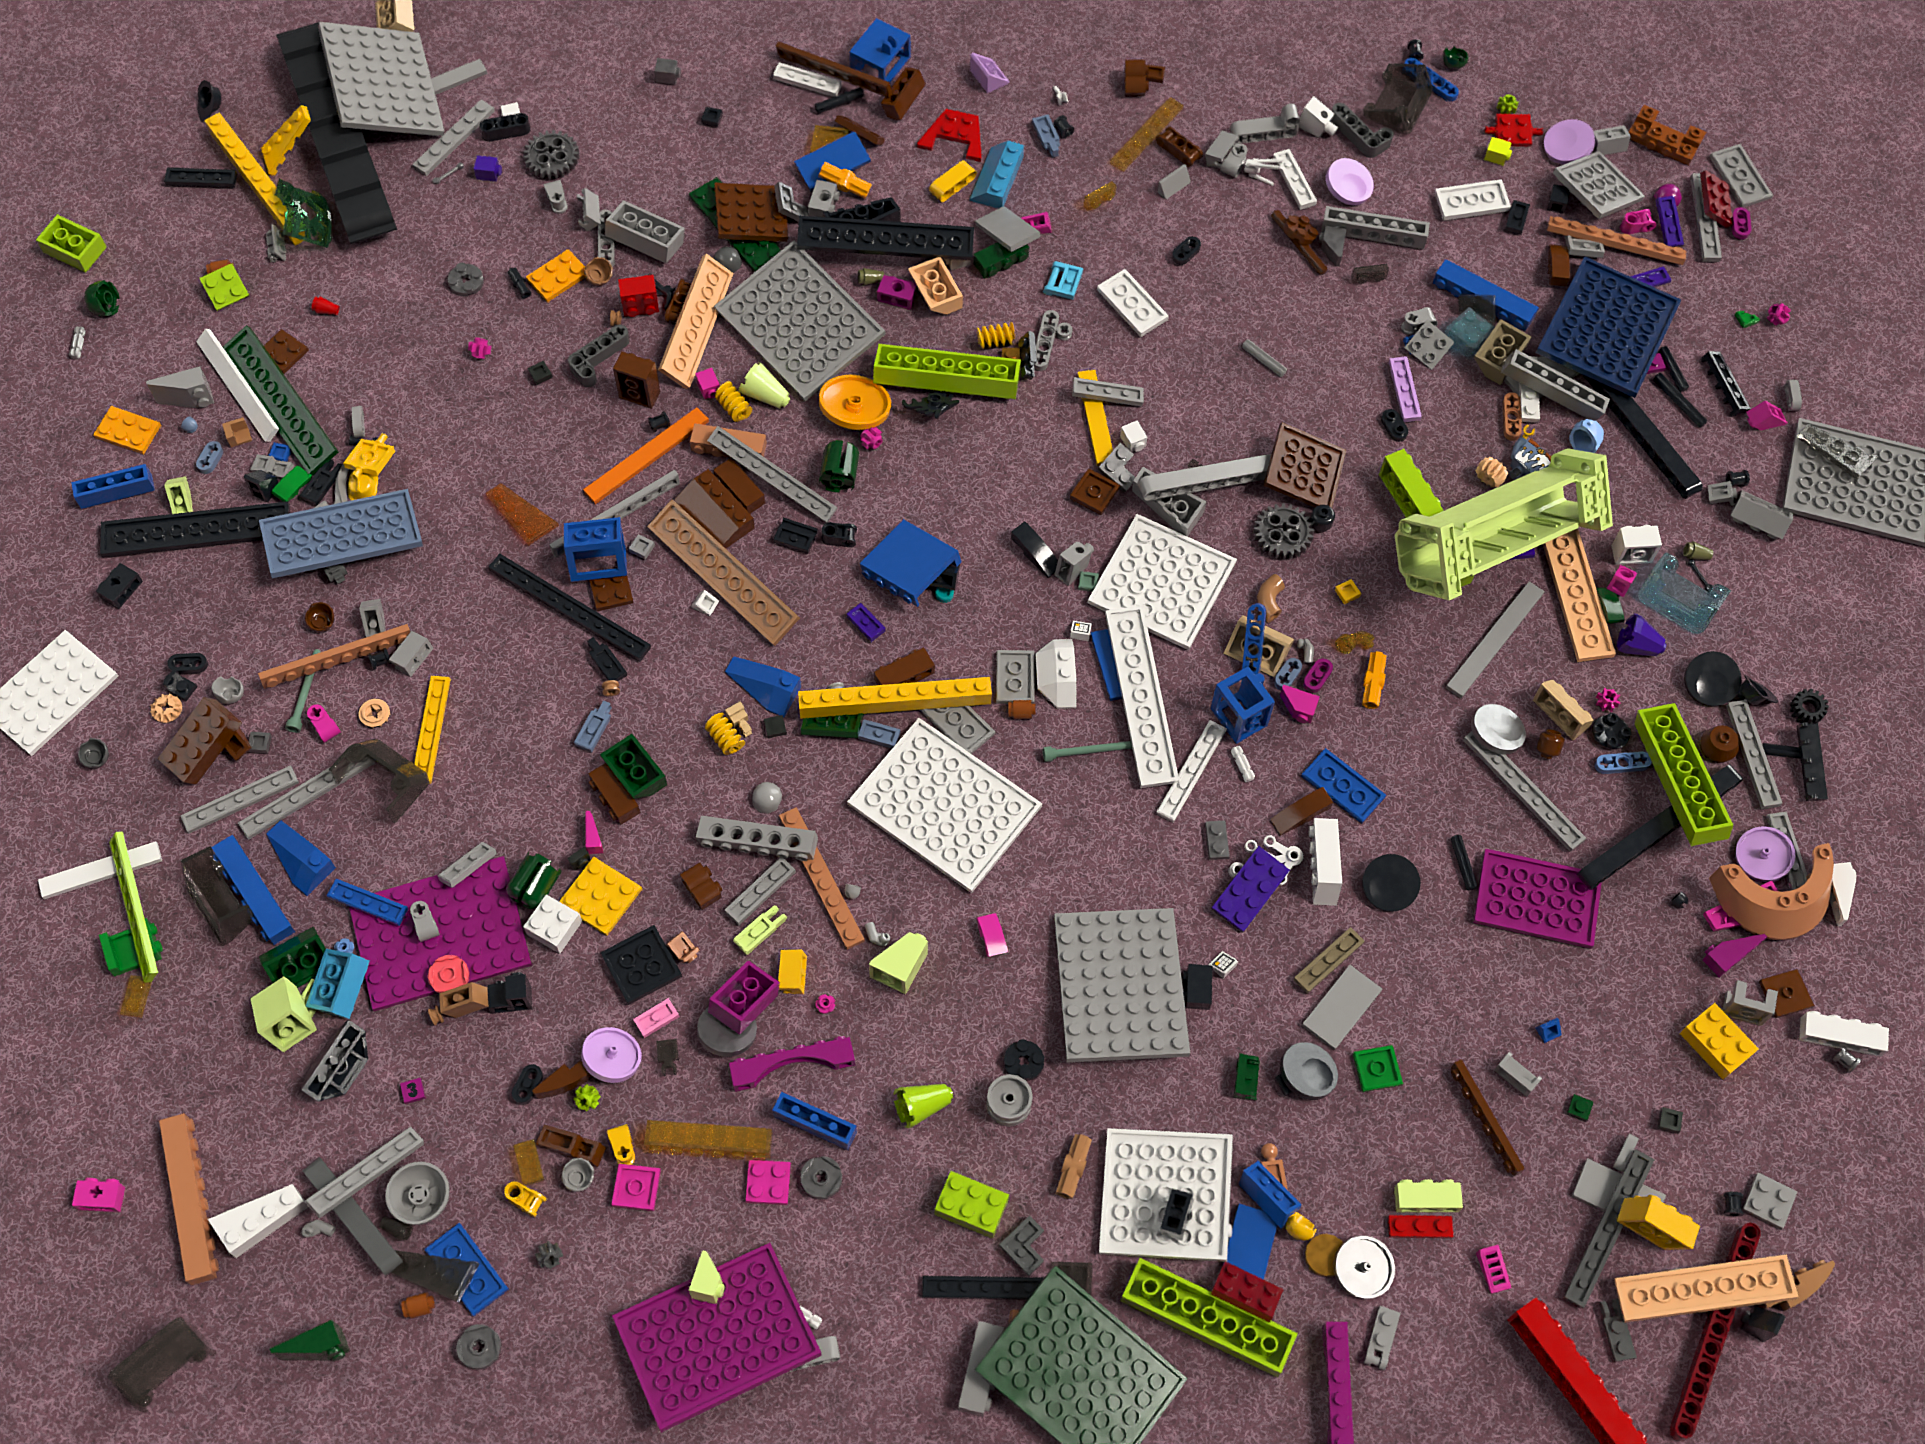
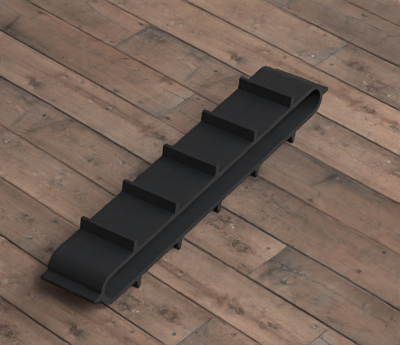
M319 22L276 34L299 101L301 105L307 107L311 119L308 126L349 241L352 244L397 230L361 129L341 127L318 30Z

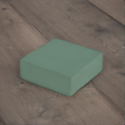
M1081 571L1078 590L1093 592L1098 583L1099 574Z

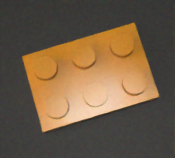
M567 249L527 275L526 279L548 303L586 278L584 275L585 266Z
M111 406L93 435L96 439L144 455L160 429L161 424L155 420Z

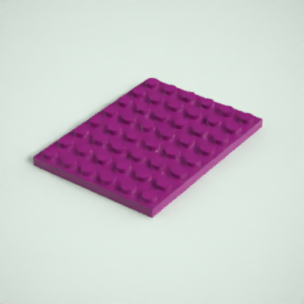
M504 856L488 860L453 888L439 881L438 875L374 893L408 907V911L400 926L349 907L360 957L370 961L365 973V979L374 1012L436 994L437 992L429 983L428 971L435 963L434 961L445 955H455L467 964L470 972L468 983H474L532 966L517 904L507 894L506 888L510 882V876ZM424 901L428 905L440 933L439 936L420 942L410 912L413 903ZM420 910L419 915H422L423 910Z
M771 1243L716 1267L724 1284L723 1295L718 1297L716 1304L693 1299L689 1292L692 1279L612 1316L660 1432L670 1429L822 1356L821 1350Z

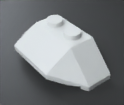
M1055 639L1036 653L1037 689L1057 709L1076 708V669L1072 639Z

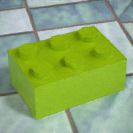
M56 215L36 239L43 253L85 273L107 248L100 234L60 215Z
M950 1171L935 1207V1215L993 1239L1008 1203L1009 1194Z

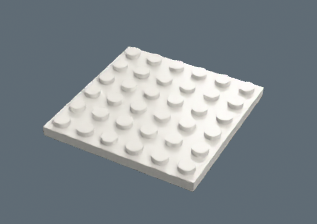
M1136 514L1090 595L1088 604L1105 612L1106 610L1143 605L1148 632L1189 650L1234 568L1237 559Z
M1108 1128L1099 1253L1104 1255L1227 1262L1233 1135ZM1172 1188L1191 1193L1194 1199L1182 1241L1164 1236L1160 1230Z

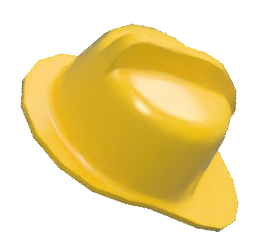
M362 473L358 480H353L350 476L348 481V497L350 500L376 496L378 476Z

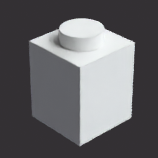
M1138 421L1121 427L1120 437L1128 450L1138 452L1144 449L1147 443V436Z

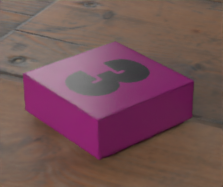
M421 1078L400 1083L405 1104L426 1099Z

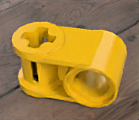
M625 1124L607 1130L618 1164L632 1165L635 1161V1153L628 1125ZM627 1152V1157L623 1158V1153Z
M518 1182L509 1183L504 1190L505 1196L511 1204L532 1217L537 1216L538 1208L547 1199L542 1194ZM519 1189L520 1195L518 1197H510L512 1190Z

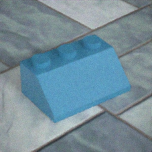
M325 949L306 1007L350 1019L370 961L352 953Z

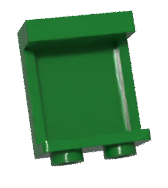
M145 918L155 961L161 960L160 952H163L160 941H157L155 937L158 934L156 925L150 923ZM131 929L112 936L107 932L99 935L108 970L114 976L140 967Z

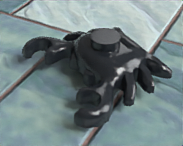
M929 389L928 396L922 398L921 402L912 398L911 404H908L906 400H902V405L905 409H916L917 413L925 414L927 417L934 415L935 419H938L944 412L960 403V400H952L953 394L947 397V391L941 393L938 390Z

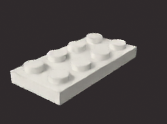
M1502 179L1435 189L1434 193L1443 221L1506 212L1511 209Z
M1126 269L1097 286V291L1140 337L1168 320V314Z

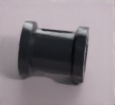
M1414 39L1407 43V48L1410 51L1409 58H1414L1418 61L1423 59L1424 54L1421 52L1422 42L1420 40Z
M1061 115L1054 120L1053 126L1059 129L1063 138H1067L1074 133L1075 128L1068 123L1065 115Z
M665 411L653 418H647L653 432H657L662 427L671 426Z
M1748 470L1734 473L1728 471L1726 473V482L1730 481L1732 487L1741 484L1748 486L1750 482Z
M383 648V651L368 654L374 670L386 663L392 664L389 661L390 656L386 648Z
M1725 1192L1723 1194L1724 1198H1726L1724 1215L1733 1217L1744 1215V1212L1741 1210L1743 1194L1740 1192Z

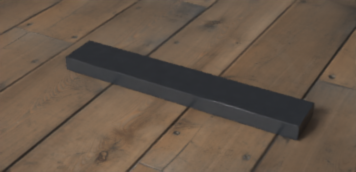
M923 1276L922 1298L1028 1300L1045 1277Z

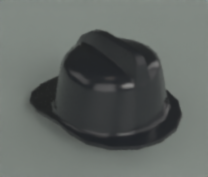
M203 80L198 86V116L202 122H205L204 120L210 118L212 112L220 108L222 102L220 89L212 86L207 80Z
M1744 675L1746 679L1737 692V696L1741 700H1747V703L1757 705L1765 700L1778 703V699L1770 690Z

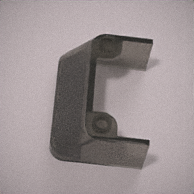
M378 739L350 745L329 768L335 782L339 784L357 763L363 761L366 757L370 758L395 776L391 781V789L398 796L386 808V811L391 821L396 823L429 785L427 773Z
M209 846L180 861L188 893L219 943L225 946L233 941L251 923L253 914L248 904L243 906L236 900L223 879L222 872H224V868L220 861H215L213 849Z
M178 1317L113 1368L107 1377L135 1409L145 1413L148 1411L146 1407L152 1402V1397L154 1396L152 1391L187 1362L199 1363L207 1357V1353L212 1356L217 1353L197 1327L184 1318Z

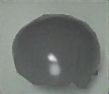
M722 247L716 251L713 257L714 260L732 273L740 269L742 264L738 251L733 247Z
M89 738L87 742L82 743L78 751L79 761L86 768H99L107 762L109 757L107 745L102 740L96 738Z

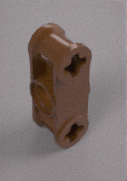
M1167 127L1163 134L1156 136L1157 144L1187 167L1193 166L1197 159L1203 157L1201 148L1182 136L1173 127Z
M680 279L677 290L665 313L666 322L673 321L677 323L692 283Z

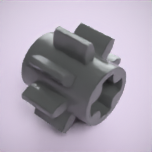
M343 564L328 566L324 570L329 581L335 580L337 584L345 581L344 575L348 574Z
M547 1241V1243L538 1246L539 1253H536L535 1257L541 1268L546 1266L551 1269L560 1264L559 1258L563 1257V1253L557 1242L553 1245Z

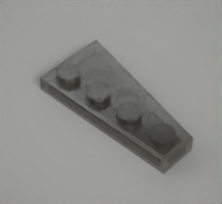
M1807 424L1796 437L1856 480L1860 478L1878 457L1875 454L1868 455L1864 453L1860 447L1856 446L1853 448L1845 444L1846 441L1843 439H1834L1830 437V433L1810 424Z
M395 1250L403 1260V1263L390 1273L459 1303L479 1263L477 1261H462L455 1258L448 1259L441 1258L440 1256H427L420 1253Z

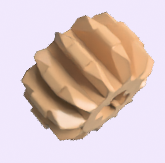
M1485 457L1481 460L1475 470L1477 477L1482 480L1481 482L1493 488L1502 485L1508 475L1507 468L1492 457Z

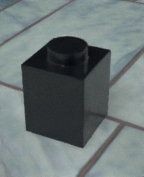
M1553 184L1547 211L1564 214L1570 193L1567 187Z

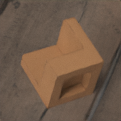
M244 418L222 424L231 447L252 441Z

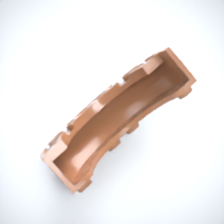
M1829 843L1816 846L1812 850V871L1806 876L1807 881L1801 887L1791 891L1778 892L1765 889L1753 882L1744 873L1742 868L1736 864L1720 866L1709 879L1723 910L1729 917L1732 916L1741 924L1740 927L1754 935L1756 933L1760 935L1765 934L1768 937L1767 939H1793L1811 931L1822 920L1827 911L1834 868L1833 854Z

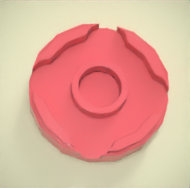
M455 955L442 956L434 961L435 963L429 968V983L439 994L465 985L469 981L470 972L467 964Z

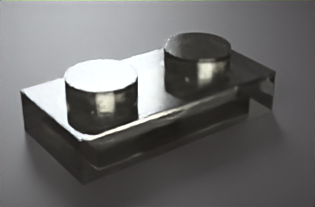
M1388 264L1353 268L1351 281L1352 283L1359 284L1367 281H1382L1387 278Z

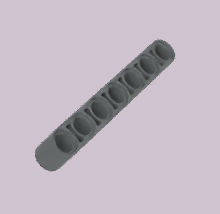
M320 1157L302 1170L318 1191L337 1179ZM352 1196L333 1209L385 1276L403 1263V1260Z

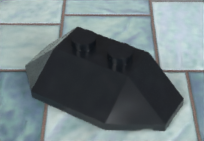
M347 1020L330 1037L307 1071L301 1091L318 1102L345 1095L368 1061L366 1031L350 1020Z

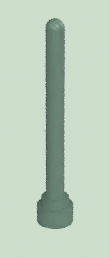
M315 649L312 655L321 653V651L319 649ZM315 673L305 676L293 717H290L285 725V729L289 732L300 733L302 720L300 718Z
M1131 741L1064 749H1055L1047 746L1043 747L1044 762H1052L1056 757L1132 749Z

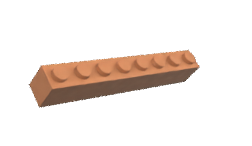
M180 1114L159 1120L185 1280L190 1285H195L216 1279V1271H219L217 1259L213 1257V1251L216 1248L213 1238H210L209 1233L212 1230V1225L208 1221L210 1218L206 1216V1210L209 1209L207 1199L203 1198L202 1191L205 1190V1183L199 1175L202 1165L195 1152L198 1150V1143L196 1138L193 1139L192 1131H195L193 1119H190L186 1114Z

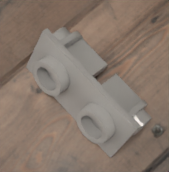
M272 224V230H268L266 233L267 246H269L267 248L268 259L271 262H276L279 258L286 261L285 234L281 229Z

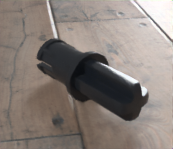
M516 267L509 268L507 273L513 282V287L518 290L522 299L530 297L532 293L526 285L525 278L520 275Z

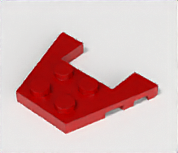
M945 109L917 143V148L932 151L936 138L968 144L970 146L966 159L981 162L979 116Z

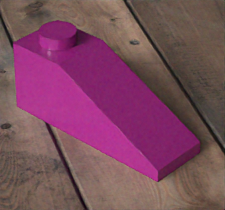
M1761 934L1724 941L1718 946L1713 944L1705 951L1707 955L1703 958V961L1720 978L1760 945L1767 936Z

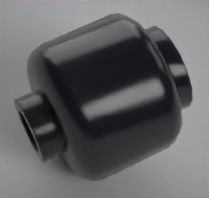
M1328 505L1316 506L1310 516V522L1313 523L1312 528L1319 532L1328 531L1334 523L1335 512Z

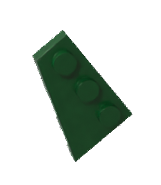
M864 714L804 718L801 726V735L858 738Z

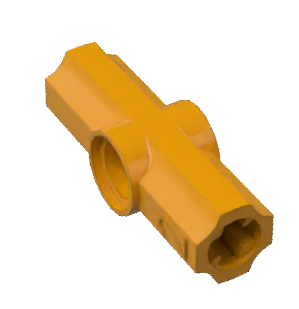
M826 162L819 173V177L837 184V189L840 191H849L864 199L872 185L857 178L852 171L848 169L841 170Z
M1371 652L1369 656L1368 669L1366 670L1363 687L1365 688L1362 706L1365 708L1375 709L1379 707L1381 690H1383L1386 675L1384 674L1387 655H1384L1383 652Z

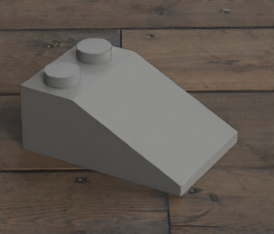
M200 366L146 381L157 404L199 408L207 407L209 404L214 403L210 385Z

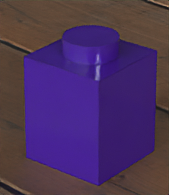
M477 155L474 165L476 180L497 182L498 175H501L502 166L499 165L498 158Z

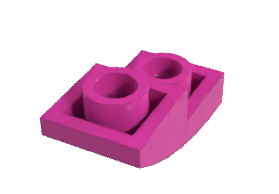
M996 913L977 917L980 937H983L987 957L1008 952Z

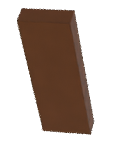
M838 115L835 118V122L853 132L855 131L856 134L874 144L883 145L885 139L845 116Z

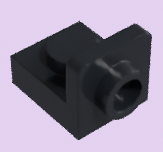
M176 670L168 674L163 682L167 692L184 701H187L198 687L195 683L180 676Z

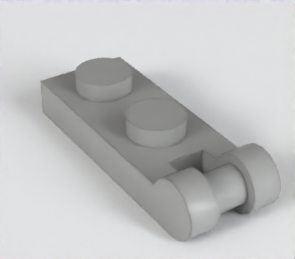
M1379 1306L1364 1364H1373L1378 1366V1369L1385 1371L1400 1312ZM1374 1351L1382 1353L1381 1358L1374 1356Z

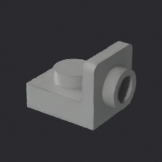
M1730 481L1708 485L1710 504L1729 501L1731 506L1735 505L1734 499L1737 498L1736 487H1732Z

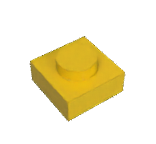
M1352 579L1335 587V592L1344 605L1361 596V592Z

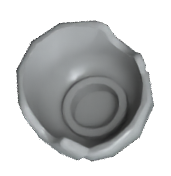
M221 676L218 677L211 687L215 698L223 704H232L239 701L244 693L241 681L232 676L229 679H224Z
M770 782L759 784L753 791L752 802L754 808L761 813L767 814L778 809L782 801L780 788Z
M572 1159L563 1168L562 1182L571 1191H584L593 1181L594 1169L589 1161L585 1159Z

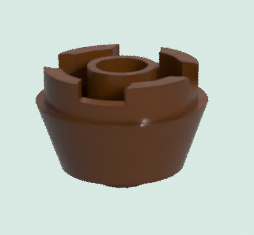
M1721 725L1710 728L1701 736L1700 747L1706 758L1709 757L1717 761V763H1724L1732 760L1738 753L1739 741L1737 733L1728 726Z

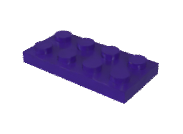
M1258 846L1211 909L1238 930L1244 932L1290 869Z

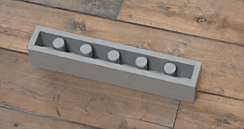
M1517 349L1506 358L1501 373L1593 421H1596L1605 413L1610 400Z

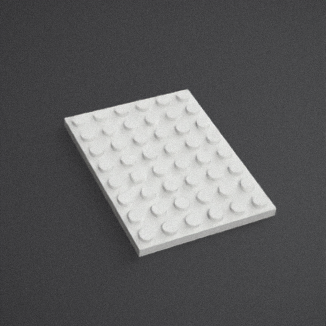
M920 718L915 721L847 801V804L970 893L976 889L1042 807L1041 802Z

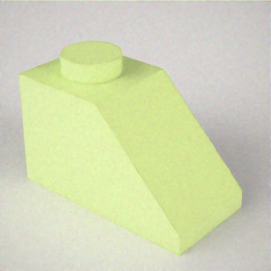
M186 476L167 480L164 486L172 513L193 512L191 492Z
M702 1250L689 1292L693 1299L716 1304L718 1297L723 1295L724 1284L707 1251Z

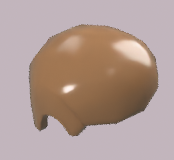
M595 257L586 265L584 275L591 284L602 286L612 277L613 268L605 258Z

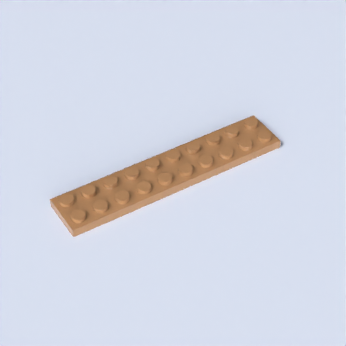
M671 499L647 526L773 645L776 646L800 619L795 612L674 500Z

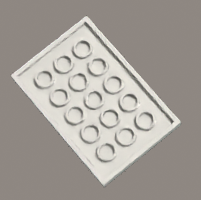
M64 630L0 688V729L32 756L119 675L69 632Z

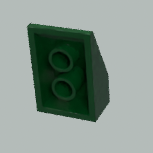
M333 1320L327 1321L270 1348V1352L280 1360L338 1361L346 1356L345 1353L350 1351L342 1328Z

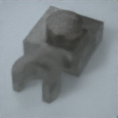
M677 1039L656 1041L658 1063L664 1062L661 1067L662 1075L666 1076L667 1068H672L673 1074L677 1075V1067L673 1063V1061H679Z

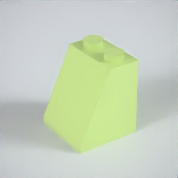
M909 932L871 960L869 963L870 977L906 995L928 954V941L919 933L913 934Z
M282 977L250 998L257 1032L282 1052H285L317 1030L297 986L286 977Z

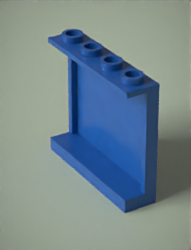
M903 519L860 562L862 575L866 579L875 581L881 588L885 587L893 595L902 597L906 603H912L918 607L919 602L917 598L950 564L957 567L961 563V558L958 550Z

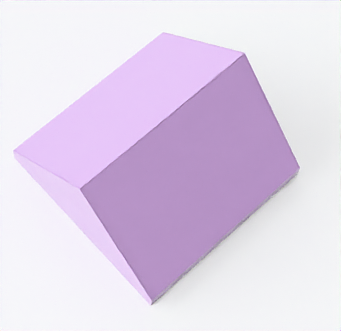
M975 53L970 55V71L987 93L1009 83L993 59Z

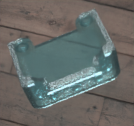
M1665 552L1639 590L1638 598L1642 603L1695 634L1703 633L1731 590L1723 585L1715 584L1707 592L1675 573L1679 566L1678 560Z

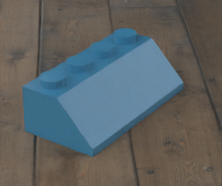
M1005 141L991 147L970 201L998 209L1004 206L1023 160L1024 145Z

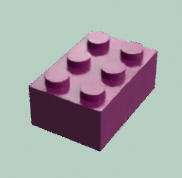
M748 960L709 998L708 1013L740 1035L778 996L780 982Z

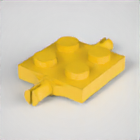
M381 433L377 440L361 439L344 461L345 468L354 470L350 475L353 480H358L362 473L378 476L395 453L394 446L384 444L388 438L386 434Z

